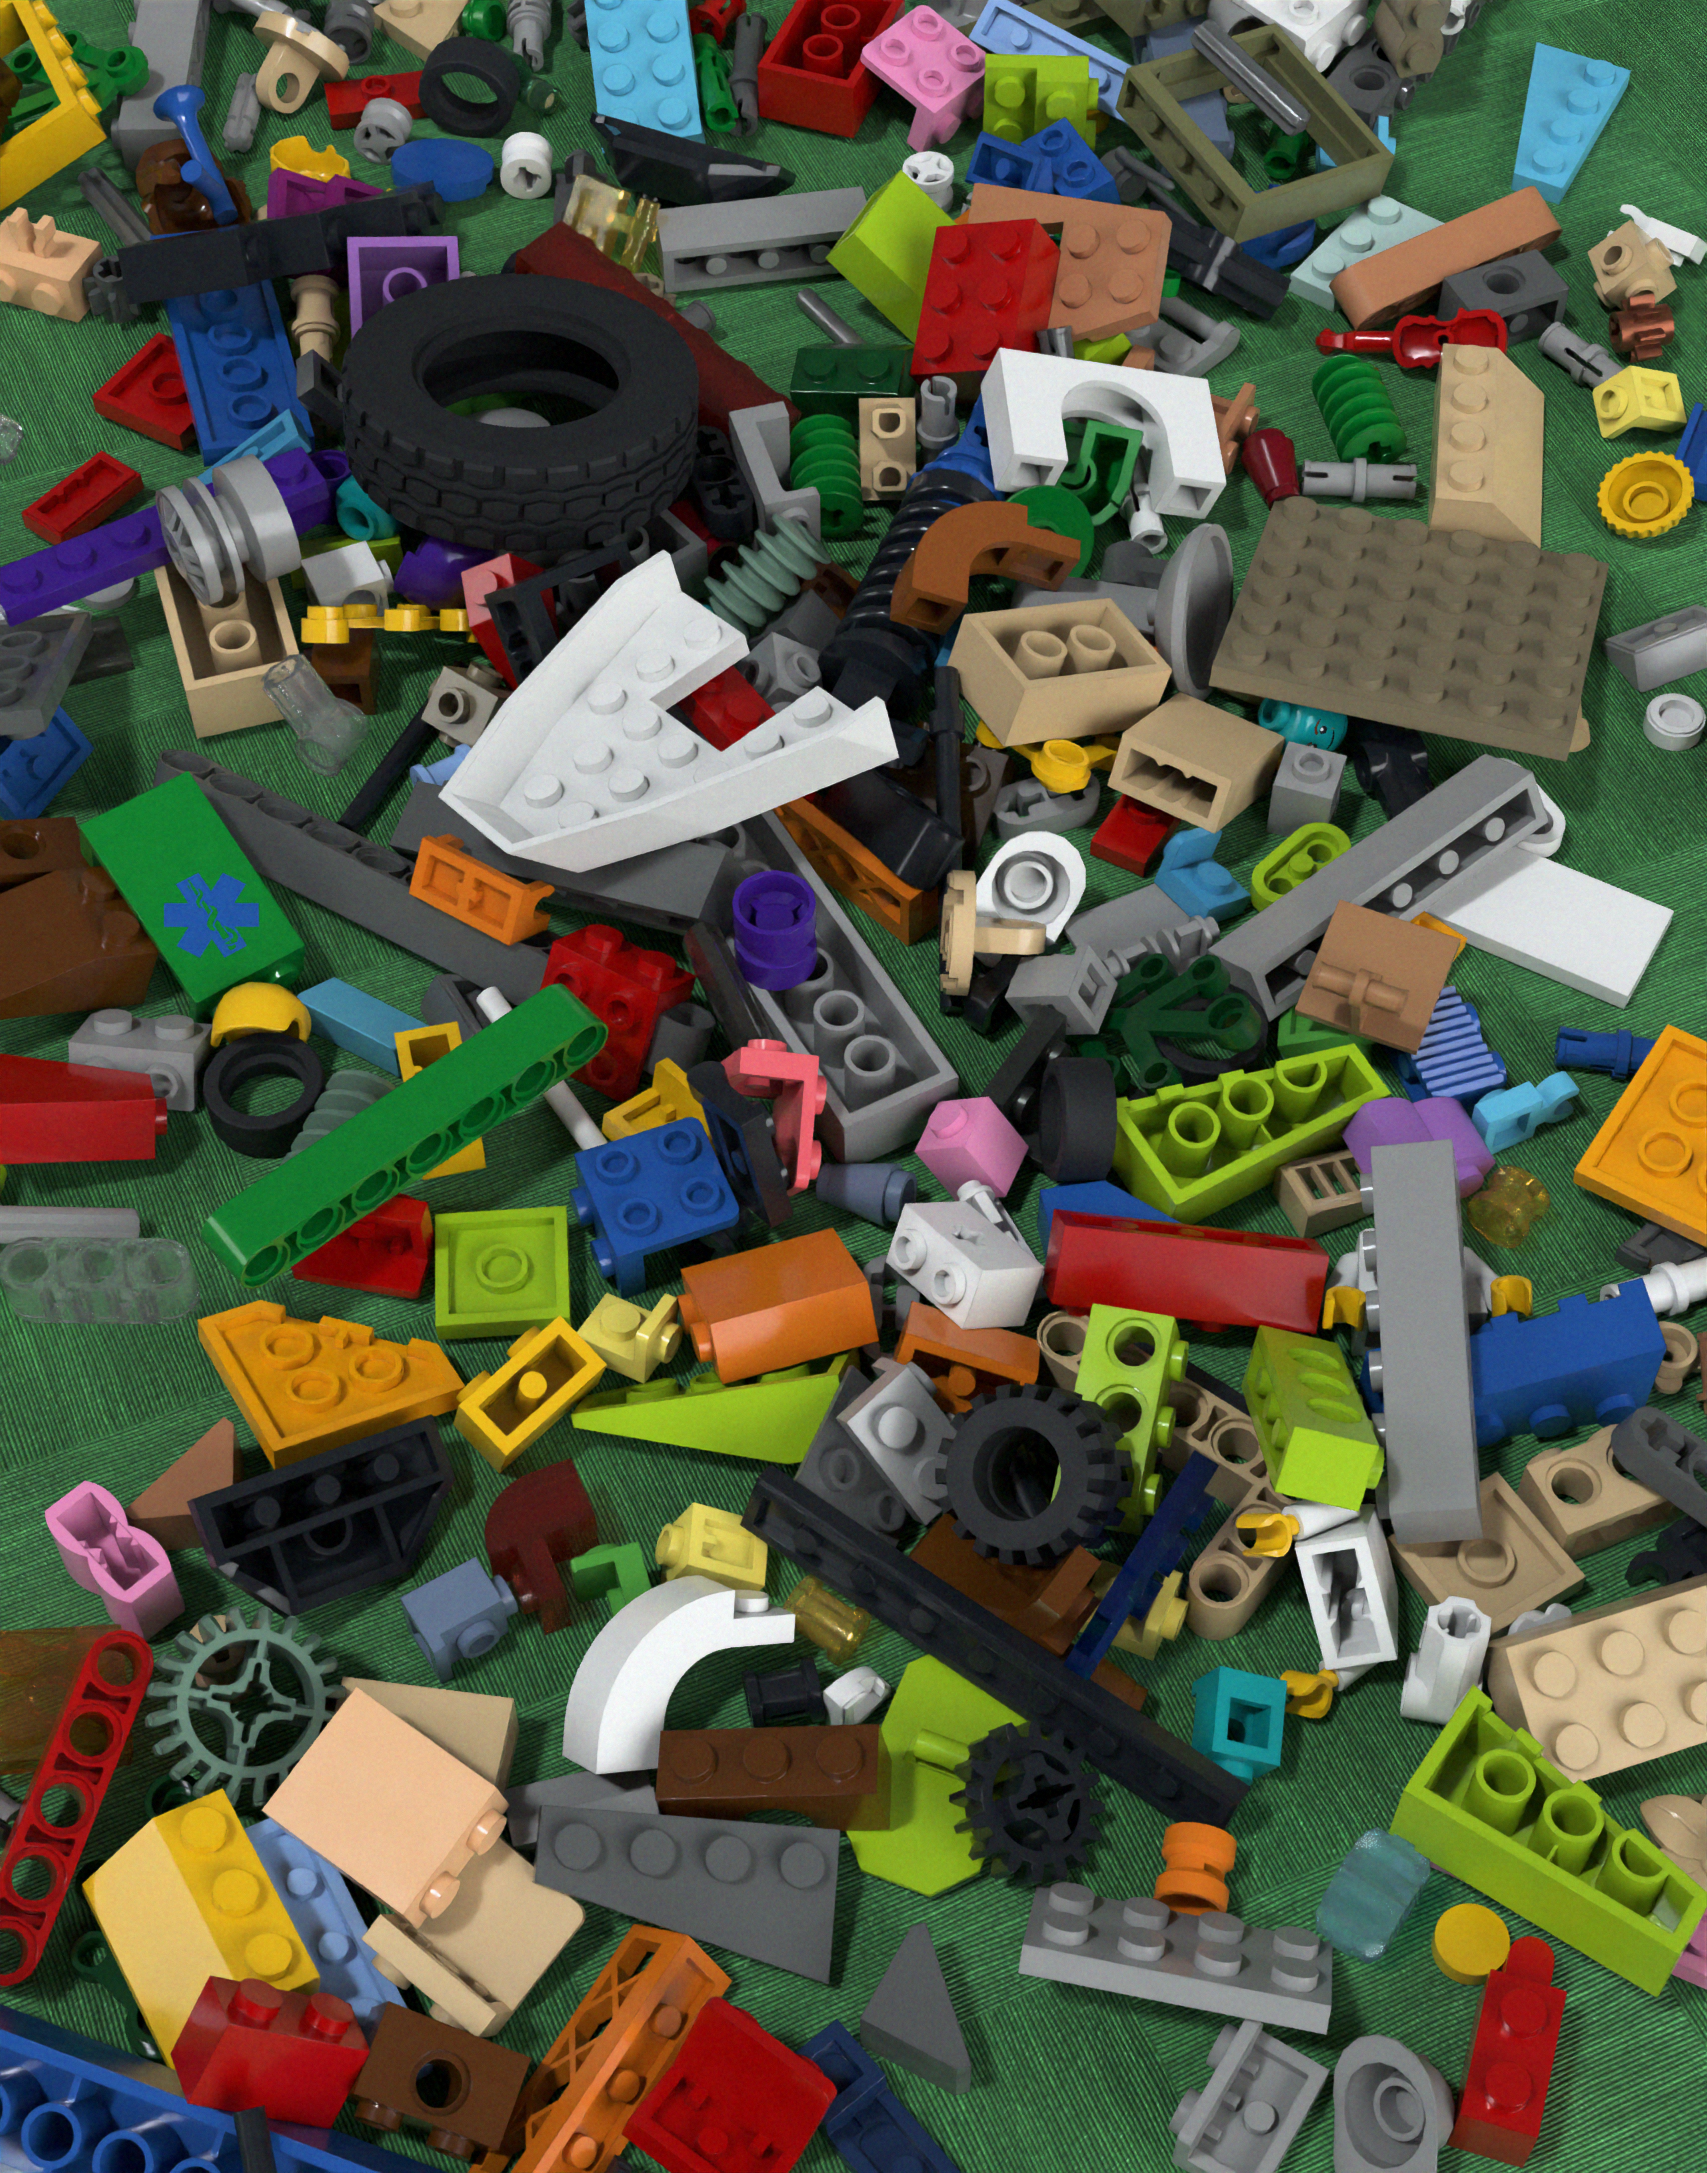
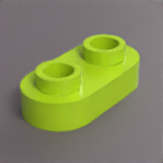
M1323 822L1309 823L1297 829L1254 868L1249 892L1253 906L1259 912L1263 911L1351 848V842L1346 833L1332 824ZM1314 859H1318V860H1322V861H1324V862H1323V863H1318V862H1315V861H1313V860H1314Z

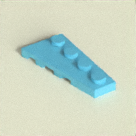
M1536 42L1511 190L1519 191L1529 186H1536L1544 200L1559 205L1628 86L1631 70L1615 66L1605 60H1595Z

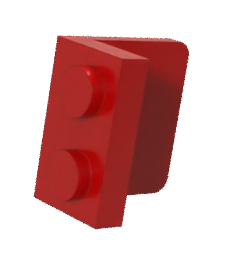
M591 924L553 941L540 991L552 984L561 983L566 985L609 1029L608 1038L600 1052L591 1061L569 1076L620 1102L633 1097L638 1088L659 1014L689 999L697 976L676 966L677 963L671 956L659 951L644 950L624 940L623 934L617 929L602 924Z
M713 1996L701 2008L673 2065L631 2115L621 2134L671 2173H790L798 2163L834 2101L837 2089L814 2061L806 2056L795 2054L762 2029L758 2021L749 2012L740 2007L732 2006L720 1997Z

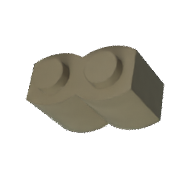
M1451 0L1381 1L1374 16L1373 33L1399 78L1429 73L1435 70L1444 48V38L1440 29L1449 15Z

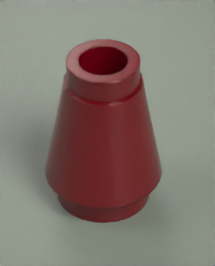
M1276 428L1263 429L1250 435L1242 446L1241 464L1268 505L1269 511H1271L1274 501L1292 496H1300L1293 441L1285 437L1283 431Z

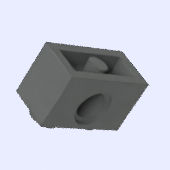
M1537 249L1445 277L1437 320L1443 322L1453 320L1457 316L1459 308H1465L1466 311L1491 309L1503 317L1508 331V346L1541 336L1551 324L1557 321L1562 323L1570 288Z

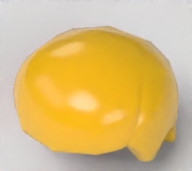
M294 136L279 140L270 148L271 173L280 167L325 183L335 174L351 179L349 161L338 155L333 145H328L326 150L320 153L310 147L305 136Z
M247 982L232 988L219 1002L212 1022L210 1044L213 1047H218L223 1037L230 1044L234 1040L255 1033H282L307 1043L311 1030V1017L306 1006L292 992L281 985Z

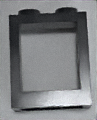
M626 541L590 551L483 595L518 687L559 643L540 592L593 571L601 595H603L616 580L638 566L631 557Z

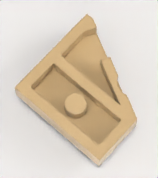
M386 0L373 8L375 11L374 27L426 62L437 44L459 36L462 31V13L465 6L471 0Z

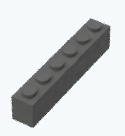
M417 780L389 843V846L400 856L416 863L423 837L430 835L437 838L445 834H452L464 841V846L459 849L460 851L526 885L537 880H542L555 888L554 893L549 897L541 898L539 901L723 945L733 921L732 900L735 890L745 879L750 877L734 860L732 849L708 838H700L697 844L684 841L580 873L510 855L438 797L449 780H445L442 786Z

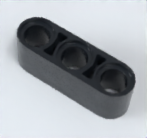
M881 765L831 785L821 801L823 808L890 870L906 882L928 893L934 890L965 843V839L953 827Z

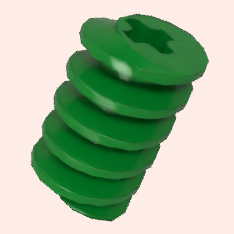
M1351 354L1337 355L1327 360L1318 368L1312 378L1311 390L1340 462L1353 463L1354 458H1366L1367 464L1389 465L1398 459L1406 449L1408 439L1404 429L1401 427L1391 398L1388 397L1389 394L1385 384L1382 382L1378 368L1370 363L1362 362L1360 358Z
M831 414L813 415L802 419L790 434L792 491L808 487L817 488L820 495L821 538H840L850 535L861 526L864 520L858 442L853 437L852 424L840 416Z

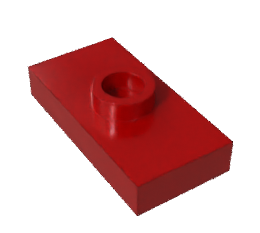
M423 70L384 76L371 75L362 79L324 84L332 130L357 127L361 122V116L366 104L372 99L380 97L390 98L402 104L409 111L412 119L429 117L423 110L418 96L419 82Z
M101 450L22 511L24 525L53 545L87 533L144 489L140 473Z
M1123 793L1091 839L1090 854L1144 877L1182 819Z

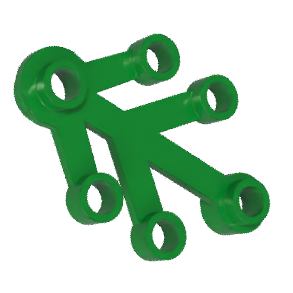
M70 30L63 33L74 51L70 56L77 64H83L95 69L85 73L89 81L85 86L90 90L102 108V111L96 114L97 118H99L116 94L120 96L133 95L143 89L149 81L148 59L140 48L126 46L107 52L88 45L79 31ZM27 48L17 52L10 60L9 67L22 84L36 83L48 89L18 100L16 107L11 108L12 116H7L9 124L4 125L5 133H1L0 146L11 139L15 123L45 111V114L61 104L39 56L33 49ZM29 120L23 123L17 129L15 135L37 120Z

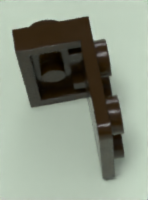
M918 721L917 727L929 731V723ZM977 738L973 739L972 745L960 742L961 836L965 839V843L962 846V869H969L976 864L1000 789L1015 783L1020 769L1006 755L1008 748H991L982 744ZM929 739L924 755L912 767L906 764L901 769L883 765L882 767L893 774L936 812L935 743Z

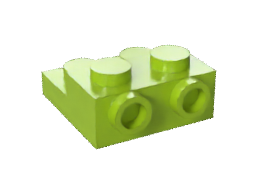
M985 54L983 132L1021 146V142L1066 117L1094 152L1096 120H1086L1087 110H1097L1099 78H1089V56Z

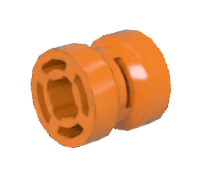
M1197 1822L1171 1824L1165 1829L1161 1853L1167 1862L1166 1871L1157 1877L1153 1899L1166 1904L1171 1911L1196 1916L1210 1911L1226 1913L1230 1890L1224 1884L1225 1874L1234 1868L1238 1842L1231 1834L1211 1825Z

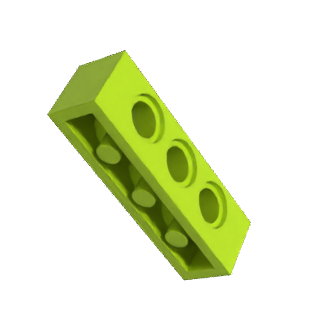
M1259 1325L1241 1388L1274 1492L1359 1512L1366 1488L1375 1489L1380 1480L1384 1465V1448L1378 1444L1373 1431V1421L1367 1417L1363 1407L1362 1395L1357 1392L1353 1382L1352 1370L1348 1369L1338 1343Z

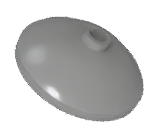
M1200 524L1185 537L1168 561L1163 571L1158 591L1151 592L1147 606L1148 624L1155 626L1157 652L1172 669L1169 677L1171 684L1178 693H1185L1201 701L1205 700L1214 688L1209 686L1212 664L1233 608L1232 554L1227 534L1219 524Z

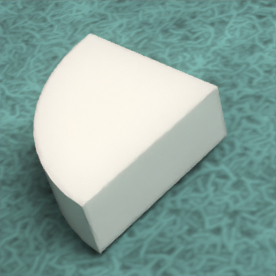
M868 1666L859 1667L846 1673L823 1691L825 1720L823 1722L826 1725L861 1724L891 1696V1686Z

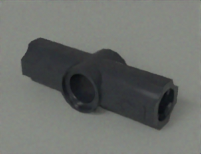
M1155 202L1150 203L1148 209L1165 212L1172 222L1166 265L1177 271L1181 275L1182 281L1209 296L1218 298L1220 295L1258 319L1266 322L1270 321L1285 297L1292 281L1291 279L1243 253L1244 248L1228 236L1206 226L1199 228L1180 215L1165 209L1162 205H1158Z
M1347 715L1348 725L1346 733L1353 746V764L1358 783L1364 792H1375L1388 822L1435 789L1428 776V756L1425 744L1417 730H1406L1405 727Z

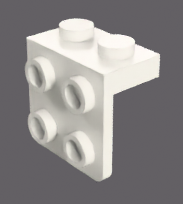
M1232 0L1235 4L1266 24L1276 23L1320 73L1330 65L1334 56L1347 45H1355L1365 33L1368 25L1366 13L1369 0Z

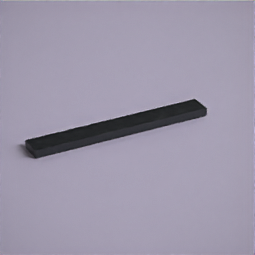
M770 1465L758 1476L740 1523L743 1528L1027 1721L1037 1720L1043 1732L1047 1733L1057 1728L1063 1730V1745L1070 1750L1082 1747L1086 1751L1084 1756L1086 1761L1177 1823L1197 1822L1227 1831L1251 1788L1249 1785L773 1465Z

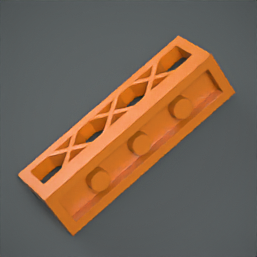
M818 793L815 794L812 804L803 797L773 808V812L817 875L909 947L938 924V887L936 886L931 893L916 888L896 875L821 805L823 797Z
M634 1923L516 2099L499 2150L481 2152L468 2173H501L513 2154L525 2147L526 2150L510 2173H604L613 2156H620L629 2142L621 2134L628 2119L673 2065L701 2008L713 1996L722 1998L732 1980L689 1935ZM648 1951L654 1952L655 1954L645 1970L630 1978ZM612 2017L604 2032L589 2041L597 2027ZM570 2081L561 2097L546 2107L556 2089Z

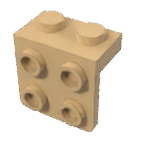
M499 1836L494 1845L481 1856L476 1853L473 1854L456 1877L460 1880V1886L454 1899L437 1918L432 1919L427 1916L417 1930L397 1914H380L361 1939L377 1952L371 1963L384 1977L404 1990H407L413 1983L435 2002L429 2009L430 2015L435 2020L484 2038L497 2035L583 1925L585 1910L572 1896L532 1883L534 1864Z

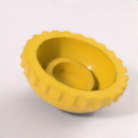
M1647 451L1644 454L1635 453L1633 457H1625L1621 463L1614 464L1612 470L1605 474V480L1599 484L1600 492L1597 493V505L1602 521L1607 522L1608 528L1616 530L1618 535L1624 534L1628 538L1636 537L1639 539L1655 537L1678 525L1681 518L1687 515V509L1692 506V497H1694L1693 477L1690 476V469L1684 467V462L1676 460L1672 454L1665 455L1662 451L1658 453H1652V451Z

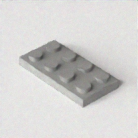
M1060 1882L1053 1884L1051 1887L1037 1884L1022 1945L1018 1973L1327 2035L1332 2007L1333 1942L1320 1940L1315 1933L1300 1927L1283 1926L1272 1931L1247 1926L1238 1917L1223 1912L1210 1911L1196 1916L1171 1911L1166 1904L1147 1897H1132L1126 1901L1095 1896L1091 1889L1076 1883Z

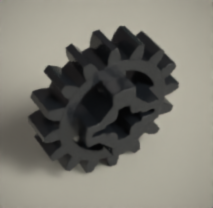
M1030 1720L1016 1727L1010 1722L988 1731V1736L975 1740L967 1746L972 1759L955 1765L953 1772L960 1780L966 1783L965 1789L949 1795V1802L958 1807H964L966 1818L960 1820L954 1826L956 1834L972 1832L976 1839L968 1856L974 1861L989 1855L993 1858L990 1876L997 1880L1014 1874L1017 1887H1026L1041 1881L1043 1884H1047L1068 1877L1067 1870L1085 1865L1089 1859L1083 1847L1099 1842L1102 1836L1098 1829L1089 1823L1091 1816L1105 1812V1804L1098 1800L1090 1799L1089 1788L1094 1787L1100 1781L1098 1773L1083 1775L1079 1765L1083 1761L1086 1751L1079 1747L1066 1752L1062 1749L1064 1731L1057 1728L1041 1735V1728L1037 1720ZM1032 1797L1038 1798V1803L1022 1810L1017 1808V1803Z

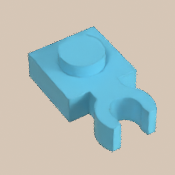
M1561 1071L1547 1077L1536 1088L1528 1081L1507 1091L1505 1089H1496L1486 1094L1475 1104L1471 1121L1491 1154H1494L1533 1137L1537 1125L1544 1122L1555 1123L1571 1115L1574 1108L1567 1099L1578 1095L1580 1089L1566 1071Z

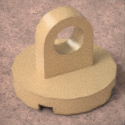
M263 11L252 31L256 38L270 50L256 78V94L258 100L265 108L283 114L293 113L304 103L316 78L328 82L344 80L350 67L348 66L350 61L347 54L338 45L318 31L314 32L311 30L310 33L297 31L296 28L299 23L288 15L276 11ZM285 74L287 89L285 94L279 99L276 93V85L281 75Z
M952 870L947 874L949 887L943 899L940 954H943L942 961H946V972H949V974H940L939 976L940 991H943L944 995H968L974 952L1032 955L1045 951L1046 925L1021 919L977 917L975 871Z

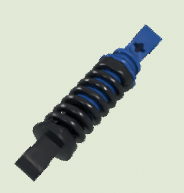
M980 393L957 446L944 449L939 453L934 462L925 464L921 471L913 473L906 486V495L900 503L899 511L891 521L888 532L879 544L878 552L870 562L866 575L857 587L856 595L849 603L845 616L837 626L834 638L825 644L818 657L817 665L822 673L823 686L836 699L861 707L877 696L885 702L888 717L896 720L913 714L923 699L928 674L933 669L934 662L939 653L938 643L940 634L891 621L892 593L896 578L925 532L939 517L950 510L974 502L1006 501L1005 496L1007 492L995 490L982 393ZM979 574L969 576L968 597L970 588L977 581Z

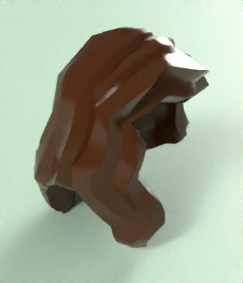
M184 139L168 140L149 147L144 151L135 170L139 197L143 198L140 205L149 217V228L155 235L203 231L251 222L250 216L253 208L250 196L246 193V184L243 180L237 181L234 177L224 176L222 163L210 152L216 167L223 176L238 212V217L235 221L220 225L216 222L207 199L181 177L182 166L187 161L192 160Z

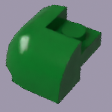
M1062 420L1068 463L1055 486L1071 492L1082 501L1091 516L1094 528L1112 518L1121 508L1131 486L1144 433L1140 430L1088 420L1087 425Z

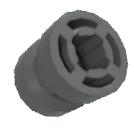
M330 0L326 8L323 35L347 54L350 61L348 66L363 63L371 53L372 33L375 26V11L372 5L367 0Z

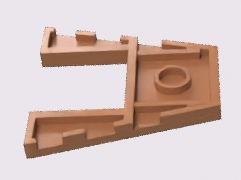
M974 183L968 224L1036 218L1048 235L1062 233L1060 243L1061 255L1048 329L1055 327L1058 329L1061 326L1071 325L1073 342L1088 338L1093 343L1158 322L1172 222L1165 212Z

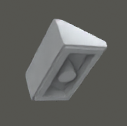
M1695 604L1607 638L1604 642H1601L1602 651L1631 686L1639 692L1652 690L1707 668V608Z

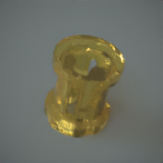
M810 1574L795 1587L782 1609L795 1614L794 1632L798 1631L827 1651L826 1659L834 1665L840 1666L852 1656L864 1639L871 1623L872 1615L860 1606L852 1609L823 1589L824 1582Z

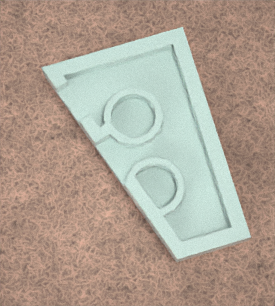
M1380 194L1379 197L1364 201L1291 274L1290 279L1292 281L1289 285V291L1331 312H1335L1341 309V306L1328 286L1337 275L1359 261L1445 223L1397 202L1393 198Z

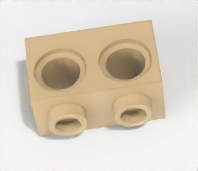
M1618 1424L1600 1429L1586 1443L1566 1451H1562L1560 1448H1551L1539 1453L1527 1463L1517 1491L1519 1498L1573 1561L1674 1521L1681 1510L1640 1479L1630 1480L1617 1472H1629L1620 1464L1613 1453L1611 1445V1434ZM1564 1494L1571 1496L1580 1504L1565 1503L1556 1495Z

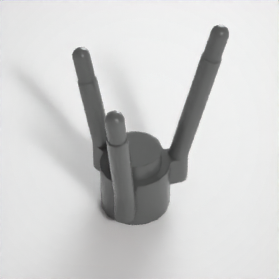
M1119 146L1117 149L1107 152L1100 159L1101 163L1113 176L1121 201L1132 202L1145 192L1165 209L1180 215L1188 222L1200 228V224L1187 211L1158 188L1161 187L1170 192L1174 189V183L1132 156L1124 146Z

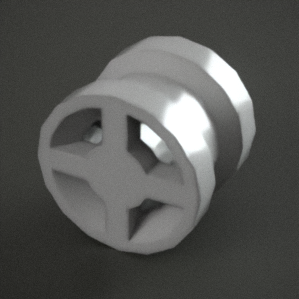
M380 97L368 102L361 116V122L358 124L353 136L354 146L358 153L366 160L375 164H391V157L394 151L405 144V140L408 139L413 122L409 111L402 104L390 98Z

